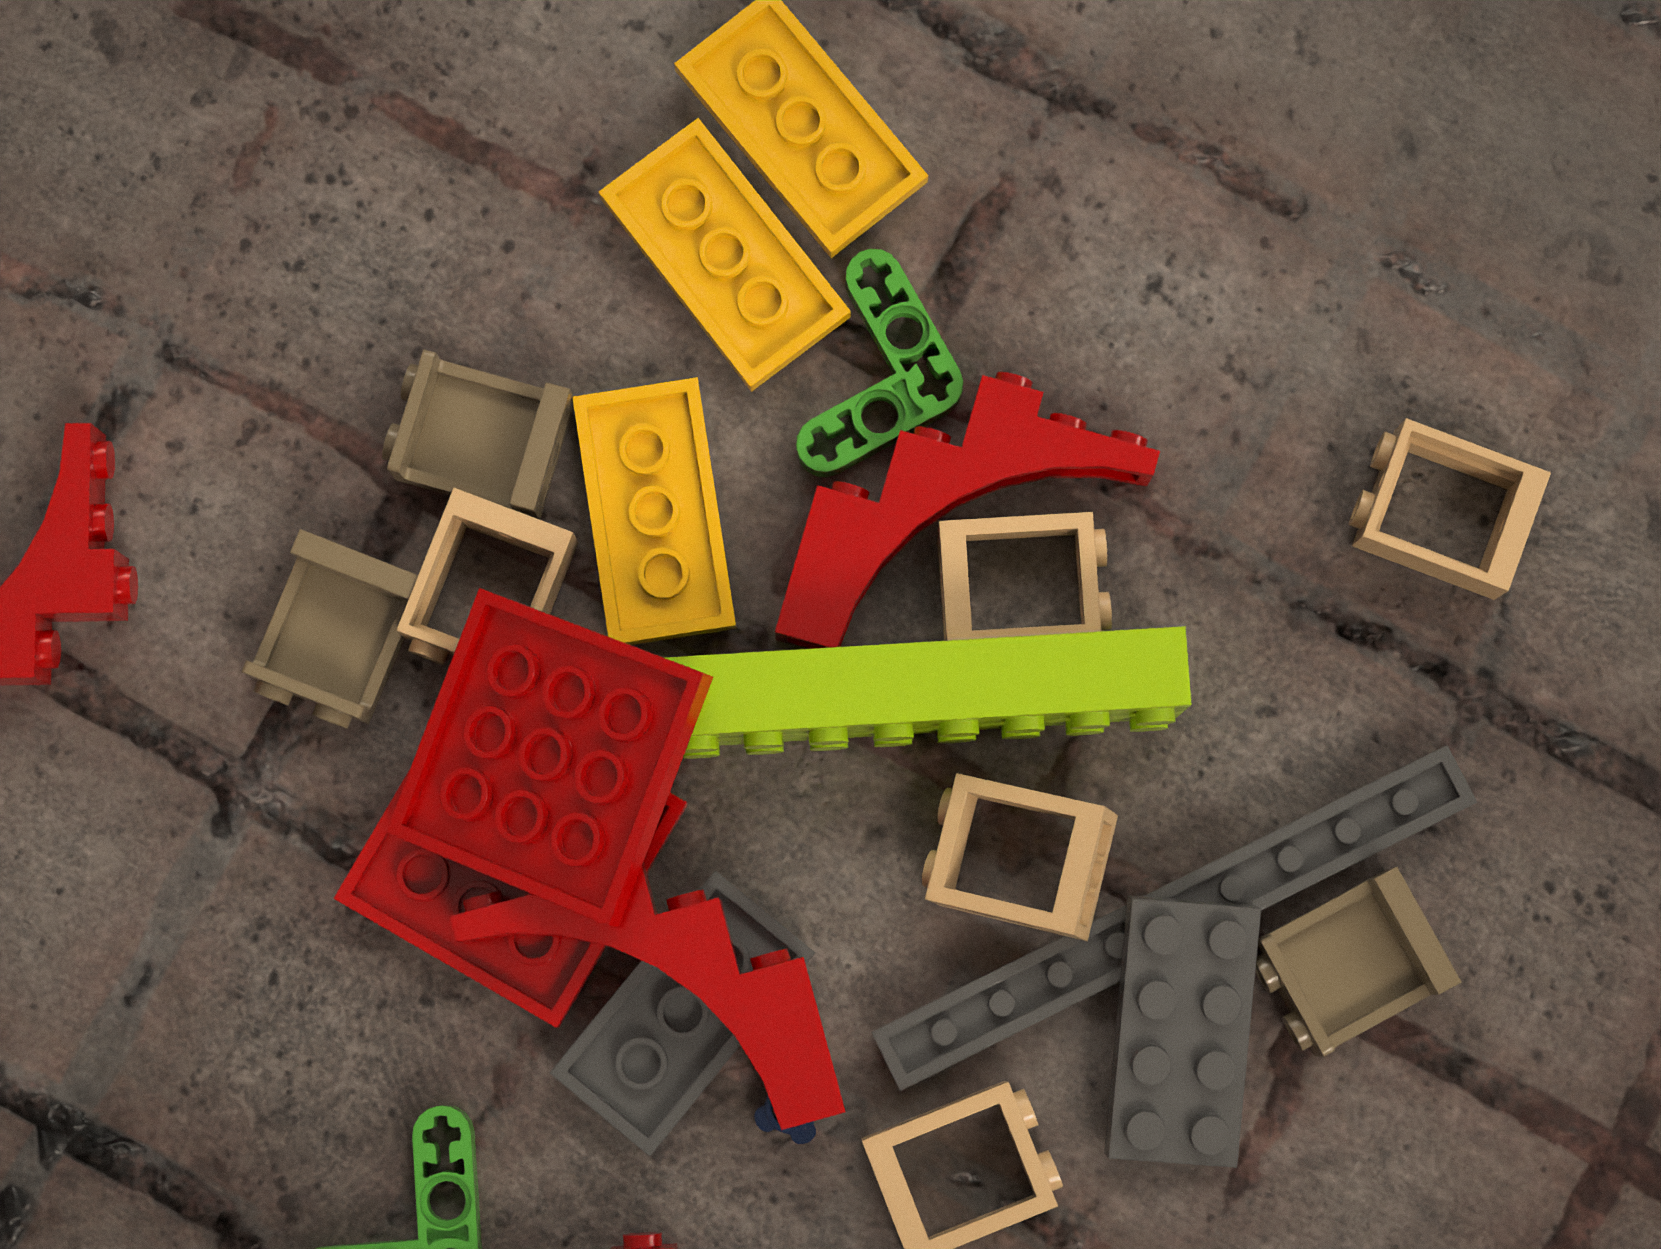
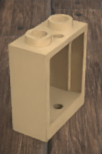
M1407 418L1394 430L1393 434L1384 431L1376 446L1370 467L1380 470L1372 492L1361 491L1349 520L1350 526L1358 528L1352 546L1493 600L1508 592L1551 472ZM1408 452L1507 489L1479 568L1379 531Z
M453 488L397 627V631L404 638L411 640L408 651L443 665L447 655H454L459 638L427 626L467 527L549 558L530 606L547 614H551L579 543L573 532Z
M1093 512L939 521L937 542L944 641L1111 630L1112 610L1109 592H1099L1097 567L1107 566L1105 529H1094ZM1075 535L1081 624L972 631L966 541Z
M956 773L953 788L948 787L945 789L938 808V823L943 828L937 851L931 850L923 868L922 885L924 888H927L925 900L942 907L1088 941L1118 815L1105 806ZM978 798L1075 820L1052 913L955 890Z
M1002 1081L861 1138L904 1249H954L1058 1207L1052 1191L1062 1188L1063 1184L1049 1150L1039 1154L1036 1152L1028 1129L1038 1126V1122L1024 1089L1013 1093L1009 1082ZM998 1104L1034 1195L928 1237L892 1146Z

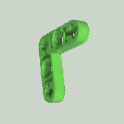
M867 249L859 252L851 259L846 270V289L850 300L893 375L812 418L802 426L797 435V456L804 469L817 477L837 475L895 444L900 430L914 433L915 427H926L948 415L957 407L962 396L963 378L957 364L899 262L892 254L882 249ZM871 266L876 273L885 270L889 273L884 279V289L891 303L900 295L906 300V302L889 306L878 318H875L871 312L881 310V300L876 291L871 286L865 287L862 290L858 286L863 281V268ZM905 317L916 321L922 331L920 342L910 349H898L892 346L887 339L886 329L893 320ZM929 349H933L937 355L927 357L926 365L933 377L937 380L947 377L951 382L945 389L946 399L940 402L932 394L922 397L918 393L924 387V376L917 364L908 372L902 367L904 364L918 361ZM877 400L886 401L896 409L898 421L894 428L885 433H874L864 426L861 413L871 402ZM849 415L854 433L865 445L855 449L852 437H849L838 443L835 447V460L827 462L822 454L811 457L808 452L814 447L813 435L822 432L827 439H832L844 433L845 425L839 419Z
M440 1105L426 1110L419 1116L414 1125L412 1143L418 1238L329 1245L314 1249H482L475 1131L472 1120L466 1112L456 1106ZM438 1116H447V1122L450 1127L460 1128L461 1138L451 1142L449 1145L450 1163L463 1159L464 1173L453 1170L442 1171L431 1176L427 1173V1162L432 1164L441 1163L439 1144L437 1142H428L426 1136L427 1130L437 1127ZM440 1182H454L464 1191L466 1198L465 1208L457 1218L442 1219L431 1209L429 1202L430 1194L433 1188Z

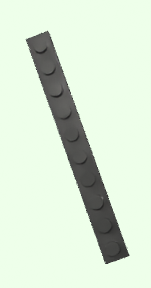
M1448 745L1144 897L1256 905L1263 910L1477 803V800ZM1127 905L1093 921L1088 941L1067 936L1060 937L872 1031L871 1033L899 1090L902 1091L1120 982Z

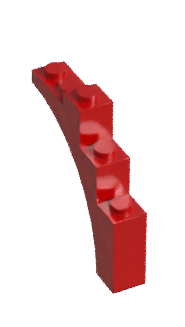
M997 372L995 378L982 375L962 447L950 444L951 436L936 429L917 426L914 429V433L900 430L879 502L868 500L870 494L868 490L850 483L834 481L831 489L817 485L775 628V639L806 649L841 647L855 610L882 569L917 534L959 506L1002 488L1049 478H1103L1148 486L1154 476L1160 451L1148 448V440L1131 432L1112 430L1109 437L1086 430L1087 423L1071 415L1051 413L1049 419L1038 417L1037 414L1044 392L1031 389L1033 384L1031 380L1009 372Z
M65 423L60 471L45 518L21 562L0 586V686L51 685V669L58 668L61 659L60 636L57 630H52V622L128 621V604H135L137 601L138 575L135 566H129V558L117 550L104 549V542H110L114 533L113 509L111 504H105V479H112L114 476L115 452L112 442L106 441V435L92 423Z
M643 862L619 928L604 925L531 893L507 901H503L501 891L482 894L463 900L465 912L449 916L455 941L465 944L512 935L565 936L613 947L653 965L698 996L735 1035L763 1080L781 1130L846 1112L804 957L791 960L788 948L750 958L753 971L741 974L722 901L719 897L707 900L704 889L666 899L669 911L658 914Z

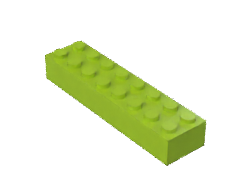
M1186 626L664 657L713 676L712 683L683 756L686 759L720 756L721 745L744 744L746 754L748 755L776 754L784 752V742L809 740L811 751L841 750L848 748V738L873 736L874 747L906 746L912 744L914 734L937 733L938 743H962L975 741L979 730L1001 729L1002 739H1027L1040 737V731H1044L1045 726L1065 725L1066 735H1092L1104 733V728L1109 727L1110 722L1129 721L1130 731L1132 732L1158 731L1168 729V724L1175 723V718L1192 705Z

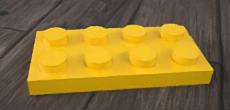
M782 0L753 1L674 63L675 72L831 259L928 183L929 175Z
M699 118L599 191L600 199L751 392L851 317L850 309Z
M698 377L573 396L608 637L634 645L736 629Z

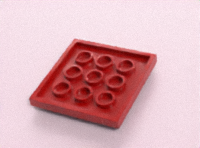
M479 588L386 833L604 925L619 928L712 683L713 676Z
M407 773L333 899L550 1025L559 1028L606 946L565 936L512 935L465 944L456 942L449 916L465 912L463 900L490 892L501 891L503 901L529 895V893L386 833L406 781ZM669 793L644 859L647 875L688 805L686 801L672 793Z

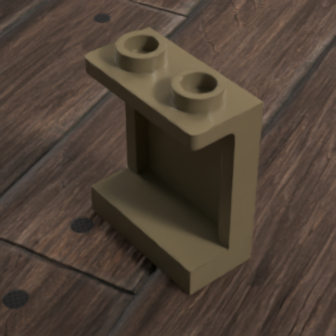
M424 349L419 365L411 363L406 370L401 387V400L407 401L400 425L392 423L388 429L383 445L382 459L389 461L387 470L397 481L451 495L453 488L540 520L573 413V394L571 389L546 382L544 388L450 363L441 360L436 352Z
M300 529L290 551L297 558L254 661L246 660L241 672L257 680L253 692L289 706L292 696L295 695L316 704L312 715L345 729H348L352 718L369 725L405 639L397 631V627L418 575Z
M1398 867L1386 869L1258 938L1255 973L1269 994L1278 990L1290 1012L1283 1016L1282 1020L1295 1045L1300 1051L1310 1048L1312 1054L1316 1057H1325L1334 1052L1335 1047L1428 996L1439 995L1461 983L1460 978Z

